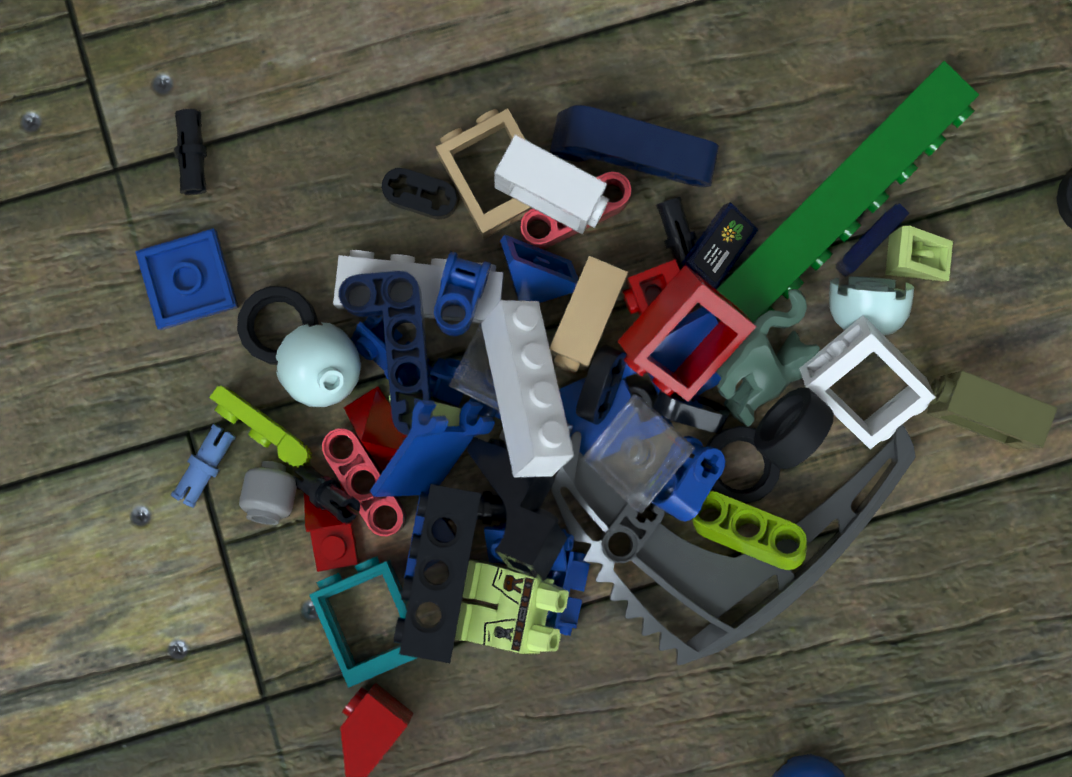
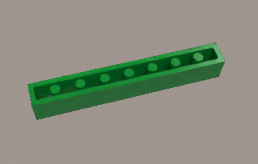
M943 61L717 290L738 306L752 322L770 310L775 311L771 305L781 295L788 300V292L791 289L798 290L805 283L800 276L810 266L816 271L833 255L828 247L838 237L845 242L857 231L861 224L856 219L866 209L873 214L890 197L885 190L895 180L902 185L918 169L913 162L923 152L929 157L946 141V138L941 133L951 123L958 128L975 111L970 104L979 94L950 65Z

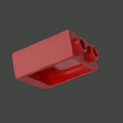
M685 265L617 342L627 353L624 361L632 370L640 376H644L648 372L653 376V383L666 395L671 396L675 392L689 402L757 326L738 306ZM698 302L721 321L673 373L650 355Z

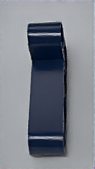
M574 105L558 112L549 153L560 159L582 162L592 158L691 186L710 187L719 145L703 138L594 107Z
M406 271L350 276L339 287L338 296L340 303L348 312L355 316L383 315L392 420L396 429L407 436L411 431V426L406 422H402V415L409 414V401L406 399L399 401V394L413 396L423 392L422 400L432 401L420 286L413 275ZM399 282H407L413 288L410 299L402 303L393 301L390 296L393 286ZM357 286H366L370 289L371 293L369 301L360 307L351 305L349 294L352 289ZM404 323L414 325L417 330L414 341L407 345L398 344L394 338L396 328ZM409 364L417 366L420 370L418 383L411 387L402 386L398 380L400 369ZM414 398V405L421 401V399Z

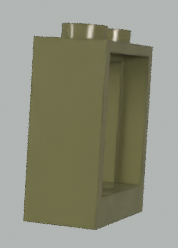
M958 371L940 376L939 381L935 379L932 382L931 388L936 398L929 403L926 414L1019 450L1043 448L1058 408L965 371Z

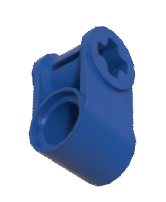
M450 251L434 307L437 326L443 333L449 336H458L469 330L479 299H481L491 268L490 262L485 261L483 264H478L458 258L456 252ZM451 305H458L465 311L464 319L455 325L448 324L442 319L444 309Z
M682 437L674 444L658 475L652 480L648 490L649 500L652 504L680 521L685 522L693 519L700 512L703 502L724 471V454L717 448L711 446L704 447L701 441L695 437ZM686 450L694 454L695 456L694 458H691L685 455L683 452ZM701 462H705L708 465L712 466V469H707L706 467L702 466Z

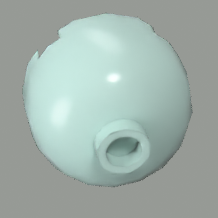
M859 276L849 277L848 285H839V278H834L830 281V311L834 321L843 330H846L864 315L883 335H890L899 330L910 316L913 305L914 286L906 283L905 290L895 288L896 280Z
M321 322L323 325L311 327L308 324L299 326L285 337L277 350L276 360L278 364L276 373L278 380L292 398L309 407H327L341 402L351 394L359 380L361 363L358 350L346 333L331 323Z

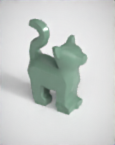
M791 289L788 292L792 305L787 313L770 310L758 317L753 322L757 327L716 371L721 377L717 385L718 392L726 398L723 404L734 418L747 427L754 422V411L759 406L779 397L791 382L803 379L799 368L812 359L820 350V347L816 344L805 345L800 342L799 334L796 331H792L777 355H775L767 338L770 327L785 329L799 323L805 316L807 309L806 299L800 290ZM742 379L743 382L736 390L737 383Z

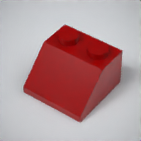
M377 683L369 691L361 687L342 710V713L348 717L340 727L345 776L368 777L408 726L414 714Z

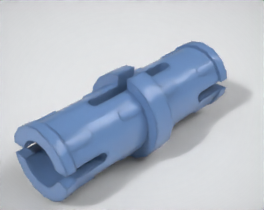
M213 424L197 454H191L187 462L190 465L175 490L172 491L171 496L178 501L182 500L189 487H191L183 503L194 508L211 476L216 477L220 471L217 466L236 436L229 431H225L219 443L216 444L224 429Z

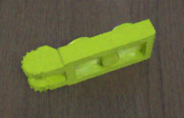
M222 385L217 386L209 398L218 404L214 410L233 424L238 419L251 428L248 435L264 447L268 448L273 443L277 446L279 459L285 463L288 462L293 467H300V465L304 466V464L310 463L311 454L313 453H311V448H308V445L305 446L304 442L230 388Z

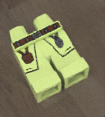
M469 559L462 597L498 604V607L462 601L455 640L488 645L520 654H540V651H557L561 637L560 629L545 626L548 611L563 613L567 606L569 592L554 585V579L546 578L543 582L509 567L483 560Z

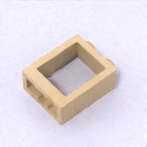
M508 108L500 113L497 109L484 113L476 120V126L464 132L461 128L455 129L444 135L440 139L442 144L436 146L438 157L483 239L521 220L524 214L532 208L513 198L484 214L452 155L505 128L511 141L515 135L525 140Z
M588 257L550 346L551 357L554 358L553 366L574 375L578 369L586 372L626 279L627 271L594 257Z

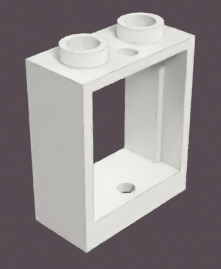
M516 135L495 171L496 189L580 234L584 233L587 225L593 228L596 227L609 201V198L603 196L607 183Z
M864 315L799 368L805 387L813 391L830 406L834 415L870 449L880 441L889 439L900 425L912 416L922 413L929 403L936 398L927 378ZM874 351L908 386L863 421L829 387Z

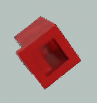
M675 259L628 277L626 283L629 289L622 291L630 314L638 312L640 316L653 302L646 297L645 291L648 287H657L662 292L680 270Z

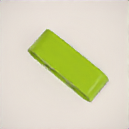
M709 492L700 512L692 519L694 529L704 538L780 569H796L805 560L807 539L805 532L800 526L718 492ZM708 508L717 509L721 513L718 519L711 522L702 520L699 515ZM748 523L754 524L760 529L755 536L749 538L743 537L737 532L742 525ZM784 539H791L799 547L793 553L787 554L779 551L776 545Z

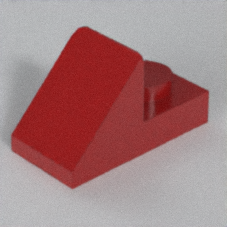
M340 484L341 489L346 492L342 484ZM304 493L306 532L310 531L317 572L359 564L352 521L342 523L328 510L315 507L309 500V496Z

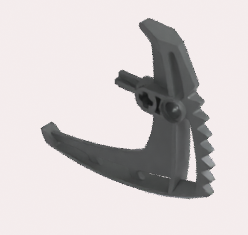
M900 425L890 437V440L857 473L823 503L795 523L805 532L807 545L833 520L837 519L839 524V530L795 574L792 573V570L780 569L746 554L733 558L695 546L661 524L665 511L654 504H651L649 508L653 513L652 518L648 520L643 517L639 522L636 519L638 511L634 506L638 501L645 504L647 499L649 500V486L655 476L658 475L662 466L647 486L641 483L635 492L627 498L606 480L579 452L581 443L580 432L572 434L570 440L574 456L556 472L551 490L569 534L573 535L574 541L590 543L583 561L601 563V568L595 581L613 582L610 600H627L625 618L642 617V636L660 632L659 650L664 651L676 648V663L683 665L719 652L749 636L787 609L807 591L844 553L869 523L916 458L907 430L903 425ZM891 458V463L855 512H852V501L886 461ZM563 486L570 491L580 506L603 531L600 539L591 540L579 525L561 495L560 489ZM617 532L626 533L630 540L628 551L622 555L612 554L608 547L610 537ZM784 539L776 547L782 553L788 554L796 551L799 545L791 539ZM632 561L667 592L711 623L684 643L657 621L615 573L613 569L614 564ZM777 576L778 588L733 624L728 625L717 619L770 577Z

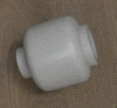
M264 461L261 467L249 469L244 477L239 500L240 508L247 513L246 518L256 523L277 525L280 519L289 517L293 509L297 489L295 478L286 472L285 465L272 461Z

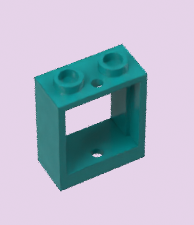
M378 556L355 565L357 574L342 580L340 573L316 582L319 590L309 594L348 688L417 658L400 655V644L356 663L328 597L383 575L400 617L406 618L409 603L408 601L401 600L403 589L391 560L380 563Z

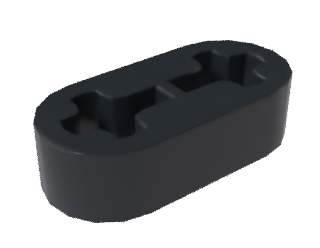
M406 168L391 169L382 180L381 187L385 198L396 207L439 220L448 218L457 208L456 192L449 183ZM401 178H406L407 186L417 190V193L414 195L403 192L400 198L395 197L394 189L390 185L392 182L399 183ZM439 190L445 191V197L450 203L449 205H441L439 210L433 209L431 200L422 197L423 193L436 196Z
M606 344L597 351L591 362L577 402L576 414L578 417L595 425L600 424L605 419L612 406L626 366L624 361L627 356L626 353Z
M660 390L653 405V408L660 415L669 420L714 433L721 432L730 414L729 410L720 403L696 394L688 402L675 392L668 396Z

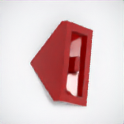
M379 386L343 408L360 441L383 472L407 436L399 432L394 426L391 405Z

